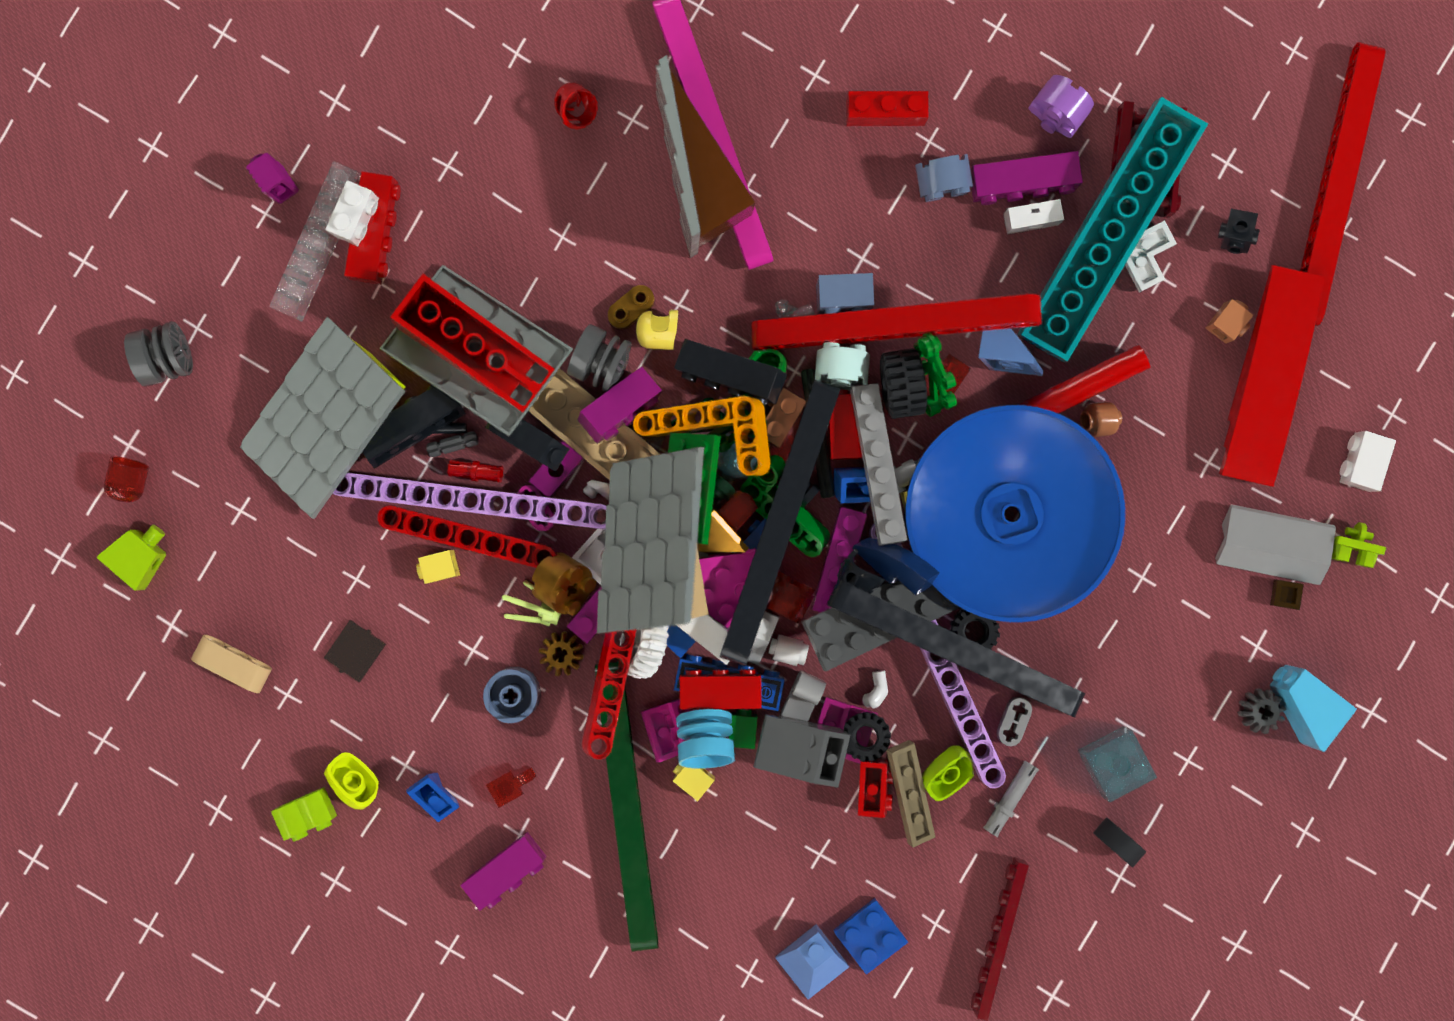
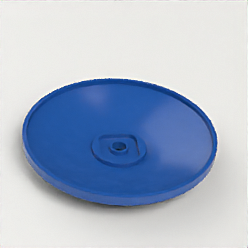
M1005 405L984 409L964 417L943 431L931 443L922 455L912 475L906 498L905 521L912 552L940 572L932 585L944 597L960 608L980 617L1003 622H1029L1049 618L1068 610L1086 598L1102 582L1115 562L1122 543L1125 527V501L1120 478L1111 459L1098 441L1085 429L1065 416L1050 410L1025 405ZM1010 506L1017 508L1019 511V517L1014 522L1008 521L1004 515L1005 510Z

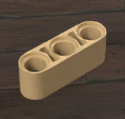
M209 635L202 636L191 658L196 664L254 693L261 692L272 670L269 665Z

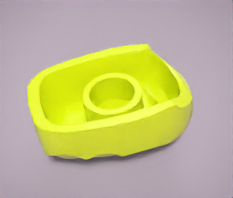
M341 753L326 767L324 775L329 785L340 800L349 807L361 810L368 807L376 798L379 785L378 779L353 754Z

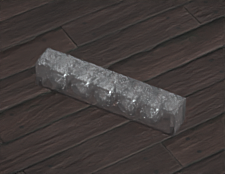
M333 161L269 305L270 308L301 322L303 321L339 238L334 237L325 229L346 181L348 180L359 185L361 174L358 171Z

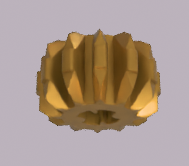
M566 631L562 632L561 640L556 632L552 633L551 638L553 642L547 638L543 640L544 645L548 649H539L540 654L547 655V657L540 660V664L550 663L546 668L548 673L556 667L555 676L558 677L562 673V668L567 676L571 674L570 666L576 670L579 669L580 665L574 659H584L583 654L576 653V651L583 648V645L578 644L574 647L573 643L577 637L574 635L567 641L568 634ZM558 647H562V651L566 649L568 653L564 657V661H561V657L557 659L555 653L559 651Z

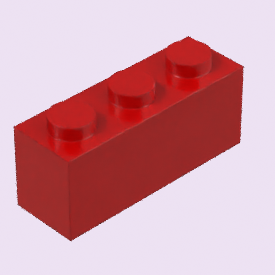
M849 91L846 99V126H925L929 117L928 91Z
M698 669L685 670V674L680 675V710L762 709L761 674H756L755 669H739V674H729L728 669H714L712 674H702V670Z

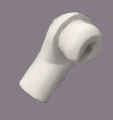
M596 480L587 482L588 485L583 489L587 496L593 499L597 493H600L609 500L610 484Z
M885 670L872 672L874 688L862 698L865 707H879L888 695Z

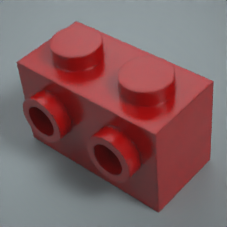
M861 761L858 816L885 818L887 811H892L893 795L888 794L889 784H893V777L889 761Z

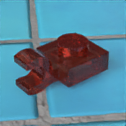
M532 767L514 777L510 770L487 783L486 786L498 808L521 796L523 791L520 787L532 781L536 774Z

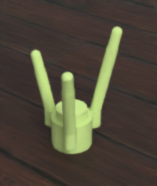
M525 580L523 582L531 590L534 589V585L529 581ZM502 595L503 600L539 612V617L505 614L504 618L540 623L546 626H550V624L557 626L561 614L543 602L541 606L508 595Z

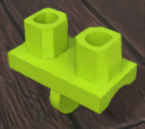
M1358 522L1354 528L1346 527L1345 535L1351 536V539L1342 536L1335 537L1331 559L1349 562L1351 551L1356 550L1359 552L1355 565L1374 568L1378 555H1384L1386 547L1364 542L1365 539L1372 541L1374 534L1367 532V525L1365 523Z

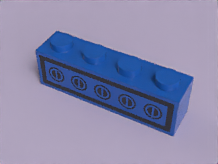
M686 654V658H680L674 690L680 691V675L685 674V670L698 669L702 670V674H712L714 669H728L729 674H739V669H754V667L738 664V668L727 666L719 659H712V663L701 661L702 656ZM764 669V673L755 672L756 674H761L762 708L778 711L784 677H779L780 672Z

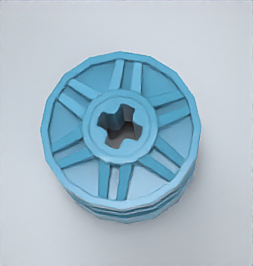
M702 709L685 712L676 717V724L679 728L677 736L682 740H686L678 745L680 766L705 769L725 766L735 761L734 742L725 738L733 733V728L730 725L732 723L730 712L719 709Z

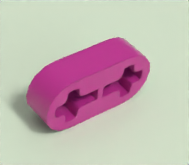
M532 485L523 486L517 493L526 495L525 491L528 490L531 493L535 492L536 496L544 497L541 491ZM522 501L520 503L521 508L526 514L530 509L529 502ZM548 504L545 508V514H549L551 518L555 514ZM529 520L532 526L539 531H548L555 524L548 523L547 526L544 524L538 525L537 521Z

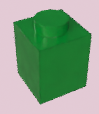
M736 709V713L731 712L732 723L730 725L733 728V733L729 736V739L733 740L734 748L755 749L757 714H752L751 709Z

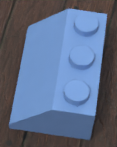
M1012 329L982 332L979 359L989 370L1043 376L1042 368Z

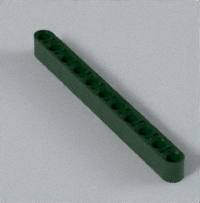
M618 661L608 664L609 670L612 673L618 669ZM595 664V677L599 664ZM610 684L603 689L605 699H609L613 695V687ZM625 686L610 754L606 757L630 947L631 951L635 952L658 949L659 942ZM601 712V723L604 725L608 720L606 712Z

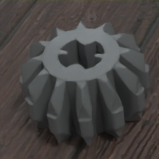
M1256 688L1254 694L1250 692L1245 693L1247 702L1239 701V704L1244 706V710H1240L1237 713L1239 716L1245 717L1242 724L1250 726V731L1257 733L1260 730L1261 733L1268 734L1269 728L1273 730L1278 729L1277 720L1285 721L1284 717L1279 716L1280 712L1286 710L1284 706L1279 705L1282 699L1280 696H1273V691L1267 689L1263 692L1262 689ZM1260 707L1265 710L1263 715L1258 712Z

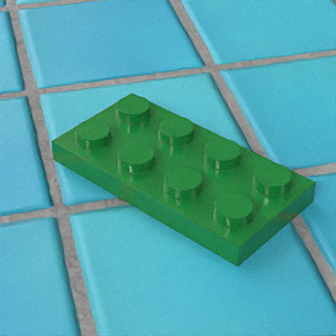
M670 433L668 453L704 447L697 544L708 545L721 436Z

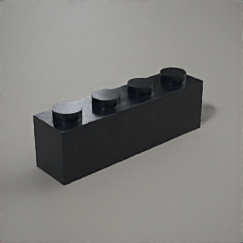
M684 339L674 369L682 373L681 378L696 383V380L699 379L705 381V386L715 390H719L721 386L728 389V394L736 397H741L743 394L760 400L763 406H766L767 402L777 404L787 374L779 368L688 339Z
M430 385L424 393L408 398L404 405L391 410L362 452L375 469L466 413L460 403L433 385Z

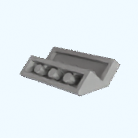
M1230 505L1222 523L1224 539L1215 557L1216 564L1316 585L1321 584L1331 565L1336 532L1335 525Z

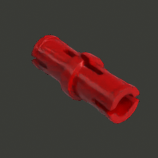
M450 460L447 473L450 477L469 478L474 482L487 480L501 483L503 466L480 464V461H473L471 463Z

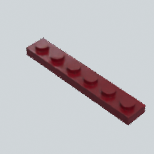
M1016 857L1013 858L1012 864L1009 863L1006 868L1005 879H1007L1005 890H1001L998 904L1001 907L999 914L995 915L992 921L991 929L994 931L992 940H988L985 947L987 959L985 967L981 966L979 970L978 982L980 985L978 993L974 992L971 1000V1008H973L977 1019L988 1021L1029 867L1025 860Z

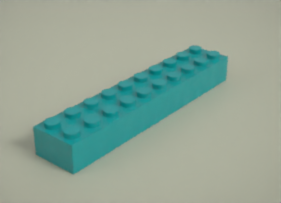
M1163 97L1153 102L1040 294L1042 324L1020 328L1017 333L1018 337L1061 362H1068L1208 126V123Z

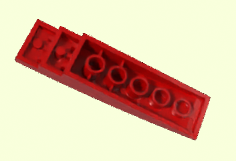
M1271 265L1228 416L1230 424L1223 446L1226 450L1219 471L1220 475L1274 487L1307 363L1325 281L1324 276Z

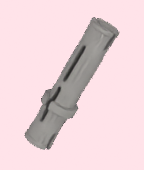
M1024 760L1000 802L995 803V810L983 827L985 830L996 837L999 836L1009 817L1012 818L1015 813L1013 811L1039 771L1038 768Z

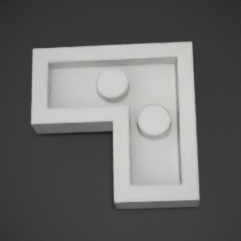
M1165 221L1145 230L1125 264L1139 293L1165 280L1154 256L1177 244Z

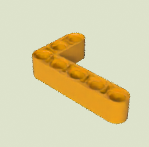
M741 396L638 413L633 420V427L637 434L652 437L733 425L739 470L745 475L762 476L770 468L765 409L763 403L756 398ZM750 403L752 411L747 416L745 414V406ZM725 407L726 416L722 420L720 418V410ZM698 411L701 412L699 423L695 420V415ZM675 414L677 422L673 427L671 425V418ZM649 419L652 420V427L650 430H648L647 428V422ZM751 430L755 434V439L752 443L748 441V433ZM754 457L758 461V466L755 470L751 468V460Z

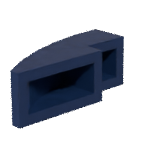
M869 537L855 544L852 548L853 550L857 549L859 551L858 554L890 585L899 580L914 595L928 589L940 573L913 552L896 544L879 546L878 540Z

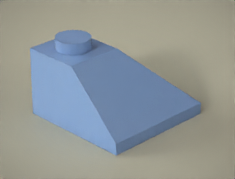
M817 924L775 956L776 960L807 999H810L849 968L847 962Z

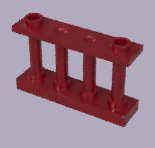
M1123 101L1117 110L1111 174L1133 138L1131 137V128L1135 125H1140L1146 116L1133 111L1134 102ZM1180 173L1160 205L1165 207L1164 218H1170L1180 208L1181 195H1178Z

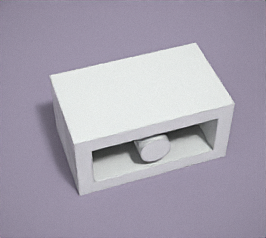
M1368 431L1355 432L1348 442L1347 449L1349 453L1347 460L1341 465V479L1339 483L1368 492L1381 491L1396 440Z

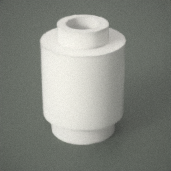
M779 634L777 639L772 638L769 654L773 655L772 660L793 666L798 664L804 665L809 645L804 644L803 640Z

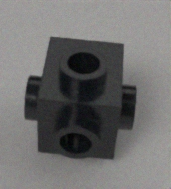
M1231 209L1227 222H1222L1218 238L1223 239L1221 249L1234 254H1247L1251 244L1256 245L1260 229L1255 228L1258 213Z

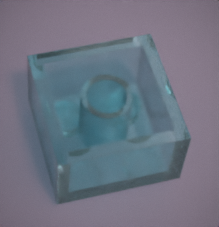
M1125 726L1077 750L1101 796L1108 802H1112L1157 778L1134 732Z

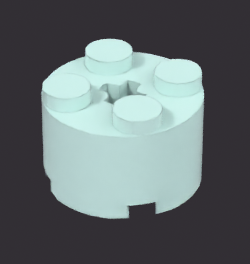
M835 342L823 343V348L817 350L815 380L840 388V390L848 391L855 385H868L870 354L866 352V346L852 344L848 348L839 347V344Z

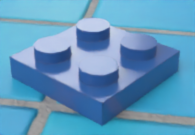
M876 898L834 929L836 936L866 975L908 943L906 937Z

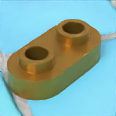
M637 285L628 291L609 308L608 320L610 324L617 329H626L635 323L642 313L649 311L653 307L655 299L652 290L647 286ZM638 294H644L646 296L644 302L640 303L636 301V297ZM620 310L626 313L623 319L616 318V313Z

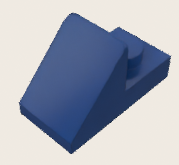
M438 773L427 774L406 790L407 794L437 822H440L459 808L458 800L442 786Z

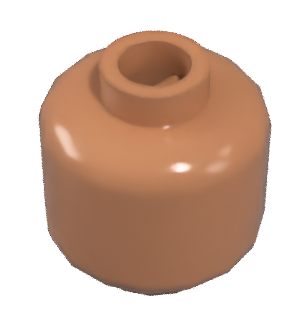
M1112 402L1090 403L1080 415L1081 427L1093 437L1111 436L1117 432L1119 425L1122 423V414Z

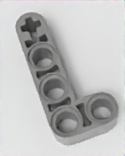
M800 670L779 717L808 722L814 706L819 703L823 695L826 682Z

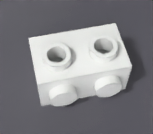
M347 180L325 230L334 237L359 246L360 241L366 235L369 220L377 210L379 197L373 191Z

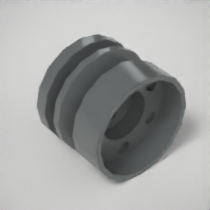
M166 322L163 326L155 325L152 328V333L144 328L125 335L124 347L127 361L133 375L142 386L148 387L162 383L166 380V376L169 379H177L179 376L184 377L192 373L191 351L184 333L176 322Z
M589 324L574 349L567 374L584 382L592 372L594 373L592 385L597 388L605 378L602 390L607 392L620 381L629 361L632 343L624 340L619 349H617L620 338L615 335L608 345L604 344L607 332Z

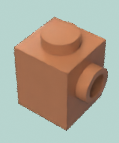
M1231 299L1223 303L1205 328L1226 344L1234 341L1237 336L1241 337L1251 326L1248 322L1253 317V314L1248 311L1249 308L1246 304L1239 300Z

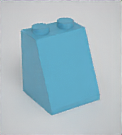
M1285 665L1280 667L1272 677L1273 682L1270 684V687L1275 696L1281 697L1280 705L1286 708L1284 713L1298 740L1305 746L1325 752L1357 709L1306 669Z

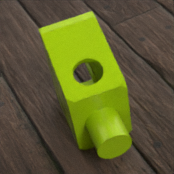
M152 525L145 534L140 530H129L96 558L134 591L145 590L166 556V552L157 545L165 536V533L155 525Z

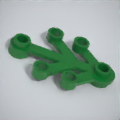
M930 332L925 333L922 338L918 339V342L913 344V347L921 358H925L922 360L925 376L928 375L929 395H927L925 412L929 417L941 413V409H944V407L949 409L957 405L953 392L946 391L956 386V380L952 372H946L939 357V351L942 350L939 338L936 335L933 336Z

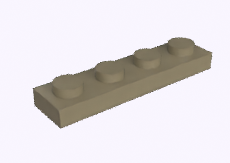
M908 740L886 751L907 843L914 848L935 838L915 743Z

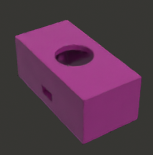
M564 441L561 443L570 449L561 462L564 467L563 474L560 477H552L548 472L549 467L543 464L529 480L532 485L548 498H553L585 460Z

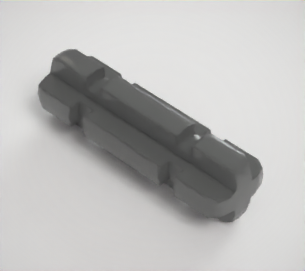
M471 431L464 433V436L456 435L442 439L439 443L436 441L428 443L426 449L429 457L440 456L441 453L447 454L465 449V446H476L479 444L476 432Z

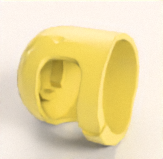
M669 310V315L665 317L655 316L652 311L642 313L636 325V336L639 344L646 349L674 350L678 310Z

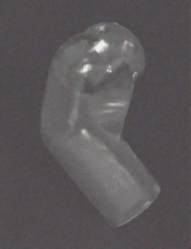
M781 299L775 304L776 314L779 318L814 315L811 304L796 308L788 304V301L785 299Z

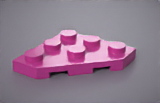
M756 548L748 549L746 552H726L699 558L708 614L726 628L731 624Z

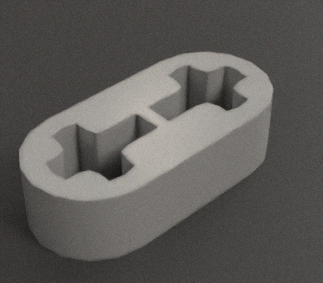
M1013 697L1008 701L997 728V738L1006 746H1016L1020 743L1032 714V706L1029 701L1022 697ZM1020 702H1023L1022 707L1025 708V712L1019 713L1017 719L1014 720L1016 711L1013 710V706H1018ZM1012 723H1015L1013 732L1016 733L1015 738L1010 737L1007 741L1003 731L1009 730Z

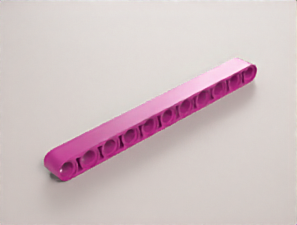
M652 1L657 20L683 90L749 192L681 1ZM754 206L751 216L733 226L748 270L773 262L768 241Z

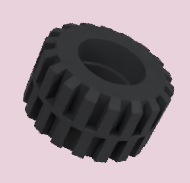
M911 348L882 353L880 358L881 386L885 407L891 419L924 414L927 407V388L922 360L917 350Z

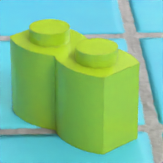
M325 787L292 800L271 811L283 840L292 838L293 842L308 835L307 830L316 827V830L320 831L331 826V820L337 816Z

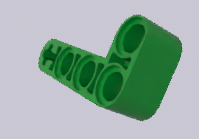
M770 455V469L773 470L774 474L768 470L762 476H749L740 488L743 500L764 519H767L778 487L776 483L781 478L786 464L783 458L778 455ZM801 506L795 521L799 526L794 524L789 541L805 555L816 557L829 543L830 533L824 525Z

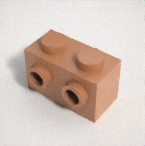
M786 389L782 390L776 405L768 404L772 409L768 416H765L767 420L768 443L777 449L780 448L807 402Z

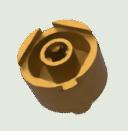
M559 552L553 558L551 556L546 557L537 566L532 577V581L535 582L532 593L538 600L556 612L575 615L580 611L589 594L594 591L596 580L592 578L593 576L589 568L567 554Z

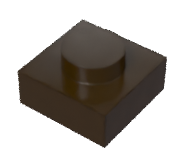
M1274 579L1270 606L1300 610L1304 584Z

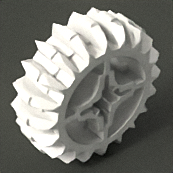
M669 626L637 629L627 675L633 678L646 679L647 677H652L657 672L658 666L662 664V658L665 656V648L668 646L666 643L669 637L667 634ZM623 633L621 638L619 639L620 645H622L625 640V636Z

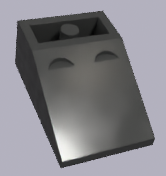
M765 714L753 767L814 784L839 787L850 734L840 727Z

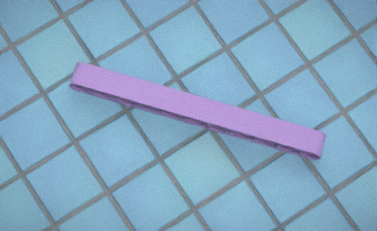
M347 473L343 478L348 480V488L345 491L341 490L339 484L333 492L337 496L606 529V523L601 525L597 520L598 513L601 510H606V505L353 473ZM372 481L374 490L368 495L366 485ZM397 484L400 492L394 498L391 495V489ZM423 487L426 495L422 501H419L416 494ZM449 491L451 493V501L445 505L442 501V495L444 492ZM475 494L477 496V504L471 508L468 505V497ZM501 497L504 503L503 508L496 511L493 507L494 500ZM524 500H527L530 504V509L526 514L520 513L519 505ZM553 503L556 507V513L553 517L548 518L545 514V508L548 504ZM579 506L582 510V517L580 520L574 521L571 517V511Z
M875 523L869 529L870 538L877 539ZM894 543L903 548L901 543ZM936 619L931 621L932 623L938 625ZM920 648L961 740L972 758L973 766L979 779L989 788L1000 787L1005 782V771L957 665L942 657L936 661L932 660L930 652ZM945 671H952L954 674V679L950 684L942 683L941 676ZM957 695H963L965 703L961 708H954L952 704L954 697ZM973 719L976 723L975 729L972 732H965L963 729L964 723L967 720ZM985 744L987 747L986 753L980 757L975 756L976 746ZM991 768H996L998 772L997 777L991 781L986 780V772Z

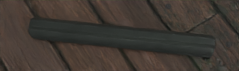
M805 369L801 372L805 401L808 400L815 381V369ZM825 433L815 465L819 487L821 488L820 496L821 498H830L835 496Z

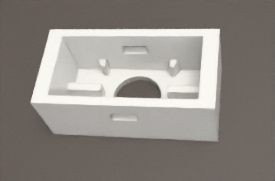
M1061 199L1008 208L1004 213L1007 234L1059 225L1064 220Z

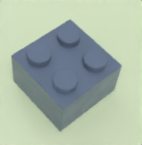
M873 273L819 275L816 284L817 315L873 309Z

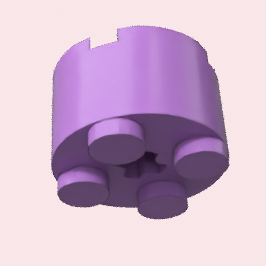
M1053 75L1047 81L1028 109L1042 121L1041 127L1051 134L1056 131L1071 138L1090 114L1094 102L1085 89L1081 86L1078 90L1070 85L1073 81L1061 75Z

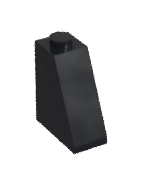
M523 419L510 437L489 423L485 426L486 429L554 471L558 469L570 449Z

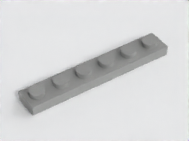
M878 383L855 386L850 389L878 545L907 541L879 386Z

